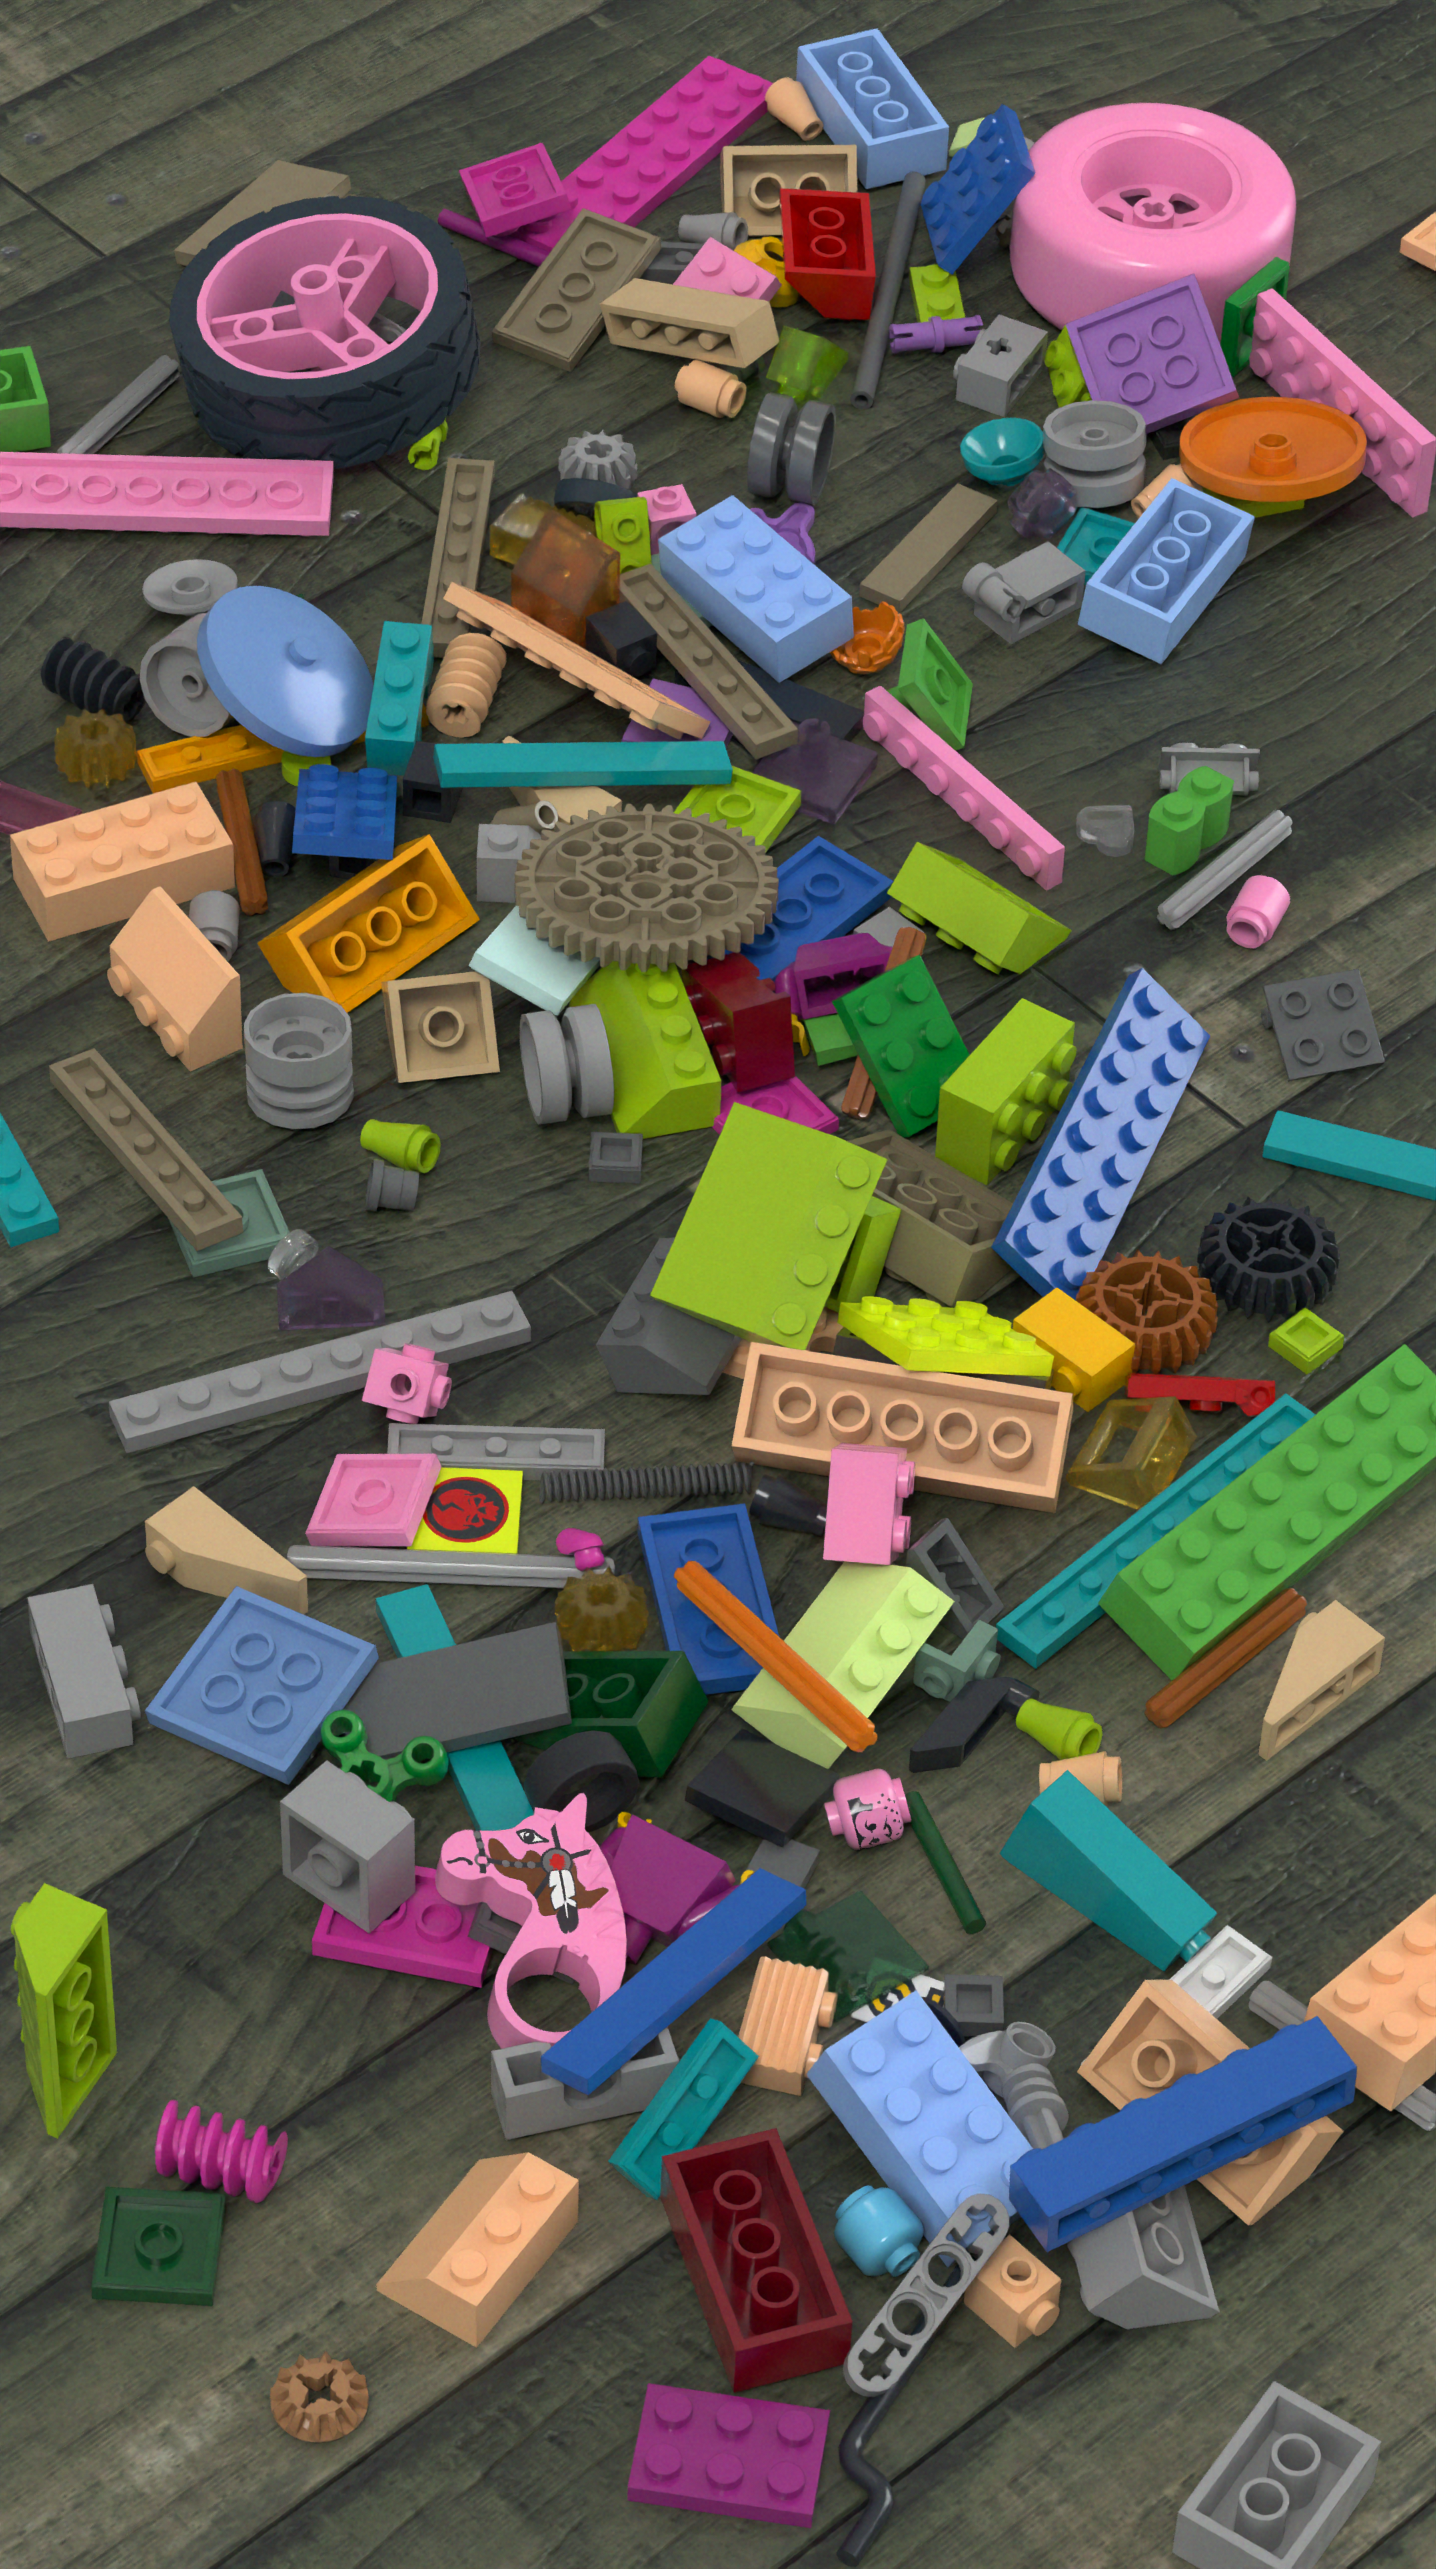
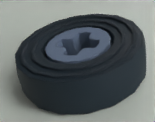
M583 478L562 479L558 481L555 489L554 506L567 515L595 522L594 507L597 501L637 497V494L621 486L603 481Z

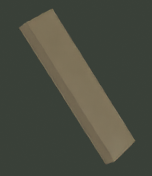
M957 483L860 583L859 596L878 605L882 601L887 602L888 605H893L900 614L997 513V500Z

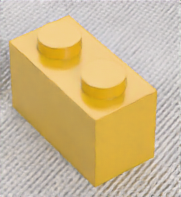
M1055 1288L1013 1320V1330L1035 1337V1344L1054 1356L1052 1365L1054 1373L1051 1386L1056 1391L1073 1393V1402L1087 1412L1124 1386L1125 1376H1128V1373H1132L1131 1363L1134 1357L1135 1343L1059 1288Z

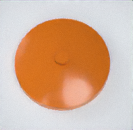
M1256 397L1230 401L1214 406L1192 418L1181 432L1179 456L1184 472L1197 484L1215 493L1248 501L1289 502L1326 495L1351 483L1359 476L1365 466L1367 440L1364 430L1352 417L1331 406L1298 398Z

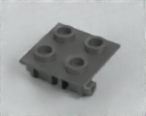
M1359 968L1262 987L1268 1006L1261 1009L1262 1023L1265 1028L1273 1027L1288 1081L1385 1063Z

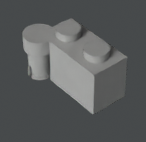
M1047 541L1030 551L1022 553L1019 557L996 569L985 562L975 565L965 576L962 589L968 597L975 601L974 615L1008 643L1013 644L1081 608L1085 570Z

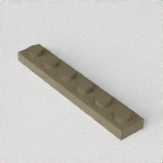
M448 458L421 623L432 625L434 657L444 658L450 641L459 635L471 633L472 625L456 616L460 608L443 598L451 582L477 591L495 476V461Z
M652 564L610 578V594L618 603L627 601L657 632V648L755 759L798 744V728Z
M95 1048L49 1065L50 1082L196 1251L243 1233V1221L239 1212Z

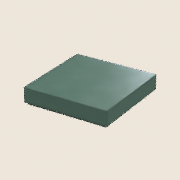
M262 1169L211 1181L242 1216L243 1233L196 1251L169 1219L193 1278L294 1253L293 1239Z

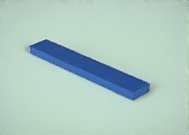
M759 1868L541 2056L542 2072L586 2095L591 2094L806 1906V1889Z

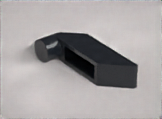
M1012 1677L968 1681L910 1749L909 1771L918 1773L960 1767L1005 1712L1017 1717L1023 1703L1031 1698L1038 1701L1040 1692Z

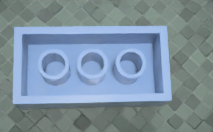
M878 28L798 47L796 81L803 84L817 116L823 122V129L835 145H856L857 177L866 189L902 181L909 172H918L926 176L927 174L946 170L949 126Z
M1171 478L1086 583L1078 625L1162 664L1244 560L1255 516Z
M735 496L728 497L658 539L662 577L705 619L777 682L780 683L854 638L852 597Z
M916 1990L827 2048L806 2075L887 2186L895 2190L921 2220L924 2228L923 2235L929 2243L932 2242L958 2206L968 2197L976 2194H989L999 2199L1008 2212L1009 2226L1021 2218L1009 2200L1010 2165L1033 2148ZM982 2210L976 2216L967 2211L966 2216L970 2218L972 2224L958 2243L950 2233H948L946 2239L961 2245L967 2251L982 2232H988L993 2236L994 2231L988 2226L992 2216L985 2210ZM939 2255L947 2268L956 2263L955 2259L948 2255Z

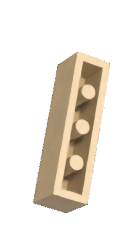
M634 278L600 303L610 344L746 368L780 342L769 301Z

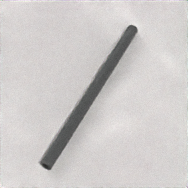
M909 172L904 177L850 398L852 405L858 409H868L873 404L889 338V326L893 321L926 184L925 177L918 172Z

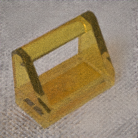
M1176 1396L1110 1400L1066 1475L1067 1482L1073 1487L1137 1510L1144 1507L1170 1486L1197 1437ZM1119 1425L1138 1431L1121 1463L1098 1464Z

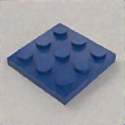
M1004 104L998 108L994 115L989 114L982 120L977 129L976 137L966 149L961 148L956 152L950 162L949 170L939 182H933L926 189L922 197L921 208L937 264L950 274L955 272L1035 174L1017 113Z

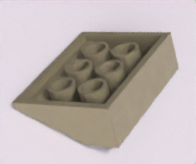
M890 1129L848 1141L888 1159L872 1196L901 1209L884 1263V1270L889 1276L900 1281L911 1282L926 1292V1297L930 1301H934L944 1307H954L957 1301L978 1299L1013 1269L991 1248L1013 1205L1012 1202Z

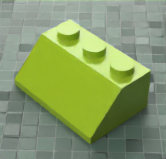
M916 842L887 894L902 903L898 910L900 913L921 925H925L927 920L940 927L936 933L937 937L960 950L964 944L977 951L973 960L997 974L1000 973L1002 968L1019 974L1023 973L1065 941L1072 931L963 860L919 842Z

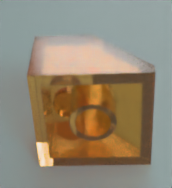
M551 509L544 514L511 572V606L585 649L586 617L619 604L620 552Z

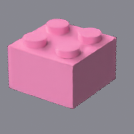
M841 1443L832 1448L824 1560L890 1565L899 1557V1553H904V1549L909 1548L911 1516H902L903 1497L908 1498L909 1494H913L915 1462L906 1461L907 1448Z

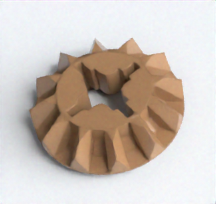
M325 2351L320 2358L308 2360L300 2354L293 2366L288 2369L280 2367L277 2381L270 2388V2404L276 2422L288 2434L308 2442H329L346 2436L362 2422L368 2409L369 2395L365 2375H359L354 2370L350 2359L348 2358L340 2362L332 2359ZM331 2384L330 2401L319 2398L314 2403L308 2405V2388L319 2391L324 2386Z

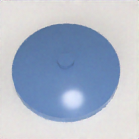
M246 586L224 594L206 613L197 634V651L202 671L221 704L251 733L287 752L310 757H325L346 750L367 729L374 686L369 669L348 635L321 610L302 598L279 589L264 586Z

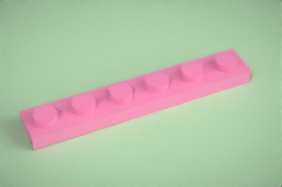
M881 685L865 693L863 729L873 741L881 744L896 758L902 767L908 768L926 784L933 794L940 796L948 803L962 820L969 822L982 833L994 848L1000 849L1026 876L1033 878L1046 891L1062 883L1065 852L1063 844Z

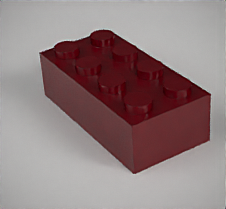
M777 2128L662 2156L660 2198L733 2393L843 2365L851 2349L853 2321Z

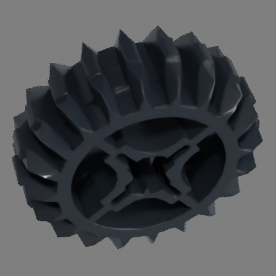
M1268 1195L1263 1203H1256L1253 1199L1247 1197L1242 1207L1229 1202L1224 1213H1214L1209 1225L1205 1226L1204 1232L1201 1234L1197 1263L1201 1271V1278L1210 1280V1287L1212 1293L1216 1294V1300L1225 1299L1228 1311L1242 1308L1247 1319L1254 1313L1264 1314L1269 1322L1274 1314H1281L1285 1319L1289 1320L1295 1313V1310L1298 1312L1303 1308L1311 1310L1314 1304H1323L1328 1292L1332 1291L1333 1285L1336 1283L1340 1254L1338 1253L1339 1247L1336 1246L1335 1231L1327 1229L1324 1217L1312 1218L1309 1206L1300 1209L1293 1208L1290 1198L1283 1204L1273 1203Z

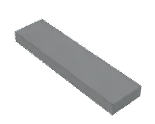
M389 1423L387 1454L436 1453L443 1468L523 1471V1480H540L541 1474L544 1471L550 1476L553 1470L557 1475L563 1470L567 1476L570 1470L576 1474L580 1469L584 1474L589 1469L593 1475V1471L596 1468L600 1473L604 1469L605 1429Z

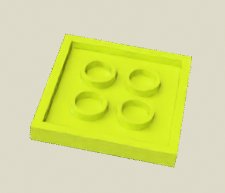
M874 1296L862 1297L861 1303H840L837 1323L850 1330L854 1335L863 1339L906 1370L1047 1377L1051 1375L1054 1356L1036 1345L1035 1337L1018 1333L1011 1329L1012 1323L1010 1321L991 1316L987 1313V1307L980 1303L957 1301L955 1308L941 1307L940 1304L926 1299H910L908 1305H893L894 1303L888 1299Z

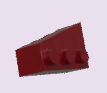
M733 952L724 955L722 960L717 958L707 959V965L702 966L697 962L689 964L687 969H682V981L707 1046L712 1050L718 1073L721 1076L727 1075L736 1091L742 1092L795 1077L791 997L786 992L775 994L773 990H776L775 982L770 978L763 980L756 978L760 976L759 968L740 952Z

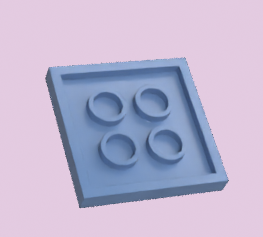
M236 1586L146 1708L145 1713L149 1724L289 1785L322 1739L320 1731L325 1718L332 1712L345 1707L377 1662L379 1656L374 1644Z

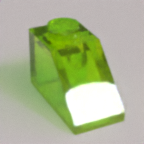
M783 326L779 338L780 342L777 344L766 378L780 385L777 392L779 394L792 396L793 399L804 401L805 394L821 398L846 363L849 353L826 338Z

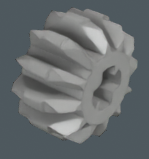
M604 430L595 435L584 431L582 438L571 437L568 440L567 446L561 449V456H559L560 480L569 478L592 479L615 484L629 490L630 487L635 486V479H637L636 454L633 451V444L623 442L622 435L620 434L611 437L606 436Z

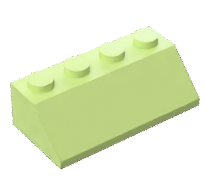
M844 1561L785 1638L784 1642L868 1718L955 1601L911 1567ZM764 1668L731 1709L776 1745L827 1769L830 1768L847 1747L840 1738Z

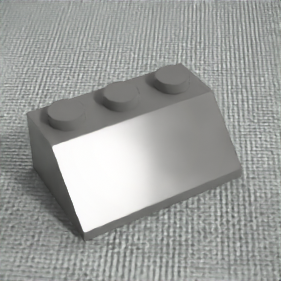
M1185 2185L1067 2242L1069 2251L1077 2265L1082 2285L1080 2288L1082 2301L1088 2311L1097 2317H1102L1125 2329H1134L1206 2319L1219 2313Z

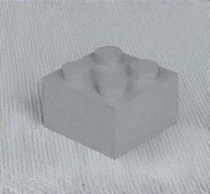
M327 1760L280 1801L283 1875L370 1934L415 1893L414 1818L410 1816L403 1806L396 1802H388L367 1788L366 1784L357 1775L350 1772L345 1773Z

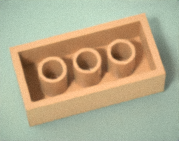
M197 782L10 835L13 879L48 942L131 918L149 892L159 886L176 904L190 901L203 892L211 890L224 891L235 887L233 843Z
M1436 1894L1312 1996L1304 2020L1306 2022L1316 2016L1320 2018L1357 2066L1355 2087L1389 2111L1397 2107L1436 2073Z

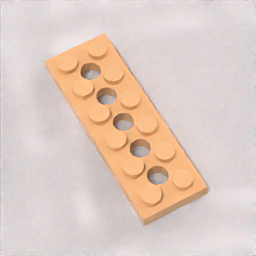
M451 582L443 599L460 608L456 616L477 628L482 629L484 627L492 632L490 634L492 638L514 649L519 647L526 652L524 655L526 658L548 669L553 667L560 671L559 677L582 689L589 688L595 692V698L616 709H625L630 712L629 718L652 730L657 728L677 739H681L683 733L700 739L703 738L710 724V721L507 603Z

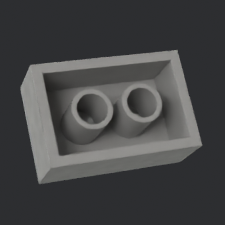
M1273 2381L1179 2510L1172 2553L1199 2569H1313L1373 2484L1381 2441Z

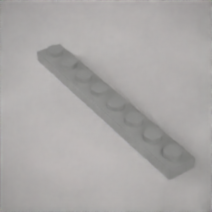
M513 1291L112 1400L109 1401L110 1418L126 1453L365 1388L376 1348H391L402 1351L404 1343L413 1344L434 1350L433 1360L451 1364L531 1342V1326Z

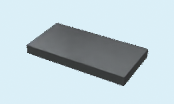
M556 1622L376 1663L343 1710H350L361 1718L368 1737L366 1750L385 1760L395 1758L401 1754L407 1743L419 1736H431L440 1741L446 1752H451L572 1724L561 1633Z

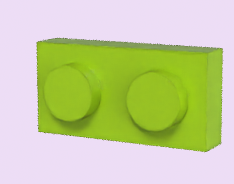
M938 265L910 267L909 284L917 323L928 322L929 317L940 316L942 320L965 318L956 271L950 274Z

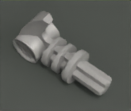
M1014 2022L1008 2026L1006 2031H995L978 2035L959 2047L976 2072L984 2071L983 2078L988 2087L1004 2098L1009 2117L1033 2149H1044L1063 2139L1061 2132L1066 2127L1069 2116L1065 2102L1059 2096L1055 2087L1052 2074L1047 2069L1055 2053V2044L1046 2032L1029 2023Z

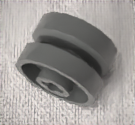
M771 392L765 395L758 412L750 445L747 470V485L750 494L774 498L785 485L791 502L806 503L814 506L819 501L828 475L835 438L836 412L833 404L809 400L798 414V408L792 396Z

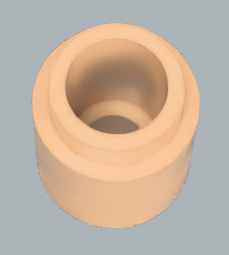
M694 360L688 366H683L675 381V390L678 391V399L681 403L718 418L724 416L732 418L736 416L746 396V385L738 380L737 375L700 360Z

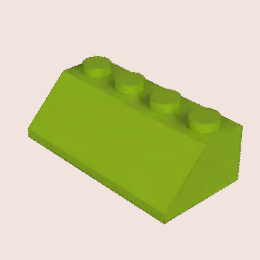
M612 961L611 964L602 967L580 988L570 1000L569 1006L576 1007L596 1004L601 1013L612 1063L614 1106L610 1116L616 1132L643 1134V1139L714 1126V1118L720 1115L721 1079L675 962L669 963L668 970L664 972L658 968L657 964H650L646 972H641L636 963H631L625 971L620 970L618 961Z
M44 1883L30 1903L27 1901L22 1903L16 1911L11 1924V1934L15 1937L16 1958L14 1969L18 1972L19 1995L17 2004L21 2007L23 2026L21 2041L24 2043L26 2069L47 2134L58 2139L117 2054L107 1909Z

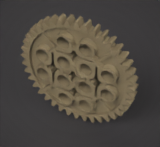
M627 804L624 812H618L614 807L607 806L606 815H600L591 809L588 810V819L586 820L572 815L570 816V825L556 822L555 832L542 830L541 840L532 839L530 841V849H523L522 860H517L514 894L515 905L519 906V916L526 917V927L536 928L537 938L549 937V946L551 948L564 945V955L569 956L580 951L582 962L599 957L600 967H606L612 961H618L620 970L624 971L631 963L638 964L641 972H646L650 964H657L658 968L664 972L668 970L669 963L675 962L680 968L687 969L688 960L693 959L703 966L707 965V955L722 960L724 959L725 949L738 953L740 952V942L752 944L754 942V934L762 935L765 924L772 923V913L777 911L779 879H777V867H773L772 856H765L766 847L764 845H755V837L753 835L742 837L741 827L727 829V820L725 819L710 823L709 813H704L694 818L690 808L675 814L673 813L672 805H667L661 812H657L652 804H646L643 811H637L632 804Z

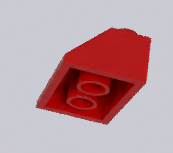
M780 188L779 201L784 279L824 317L842 320H870L876 274L869 193Z

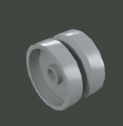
M1096 400L1071 403L1056 409L1048 415L1043 426V447L1047 454L1044 461V483H1046L1044 485L1048 494L1051 493V496L1060 502L1076 507L1090 508L1115 506L1135 498L1144 489L1146 482V460L1143 456L1146 445V423L1142 415L1133 408L1123 404Z
M199 613L174 629L172 633L153 644L141 661L140 683L146 702L155 716L171 730L188 737H207L234 719L215 696L200 665L197 651V634L206 613Z
M590 1004L567 1008L563 1015L561 1026L550 1010L521 1014V1061L529 1104L537 1124L566 1121L572 1102L577 1112L583 1118L612 1114L614 1106L612 1063L605 1026L597 1005Z

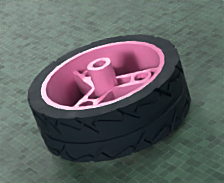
M348 195L346 198H339V196L306 198L276 206L267 213L262 211L232 225L210 241L207 248H202L183 270L173 291L169 324L194 415H199L200 420L197 422L208 436L234 455L236 453L244 455L242 458L333 461L334 469L376 460L385 453L390 455L419 441L442 424L446 416H450L468 395L478 372L480 361V338L466 269L459 249H453L451 244L454 241L437 222L417 210L414 212L406 210L407 206L381 198ZM281 290L294 297L295 304L271 308ZM386 296L408 303L420 311L412 325L390 345L367 327ZM311 368V372L288 373L290 371Z

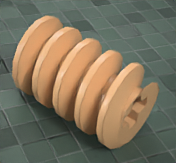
M467 633L459 635L450 641L426 703L428 718L438 731L448 736L459 738L473 736L480 731L481 723L488 715L489 706L493 701L498 681L507 662L505 650L495 639L484 634Z

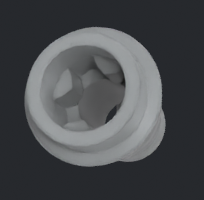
M735 212L694 216L685 214L680 220L678 235L681 241L705 244L712 237L734 251L736 246L747 241L748 225L746 220L738 217Z

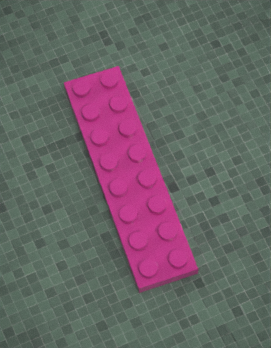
M708 56L561 181L567 193L571 210L562 212L558 218L549 222L535 221L520 226L510 236L551 252L583 208L635 227L722 151L723 146H729L768 112L765 95L774 83L734 67L723 60Z

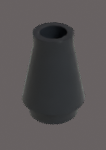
M283 801L264 803L260 806L258 813L255 814L252 821L262 873L270 877H280L287 874L292 856L296 808Z
M780 1473L777 1478L764 1474L754 1495L749 1514L760 1518L759 1524L803 1531L822 1537L826 1528L827 1504Z

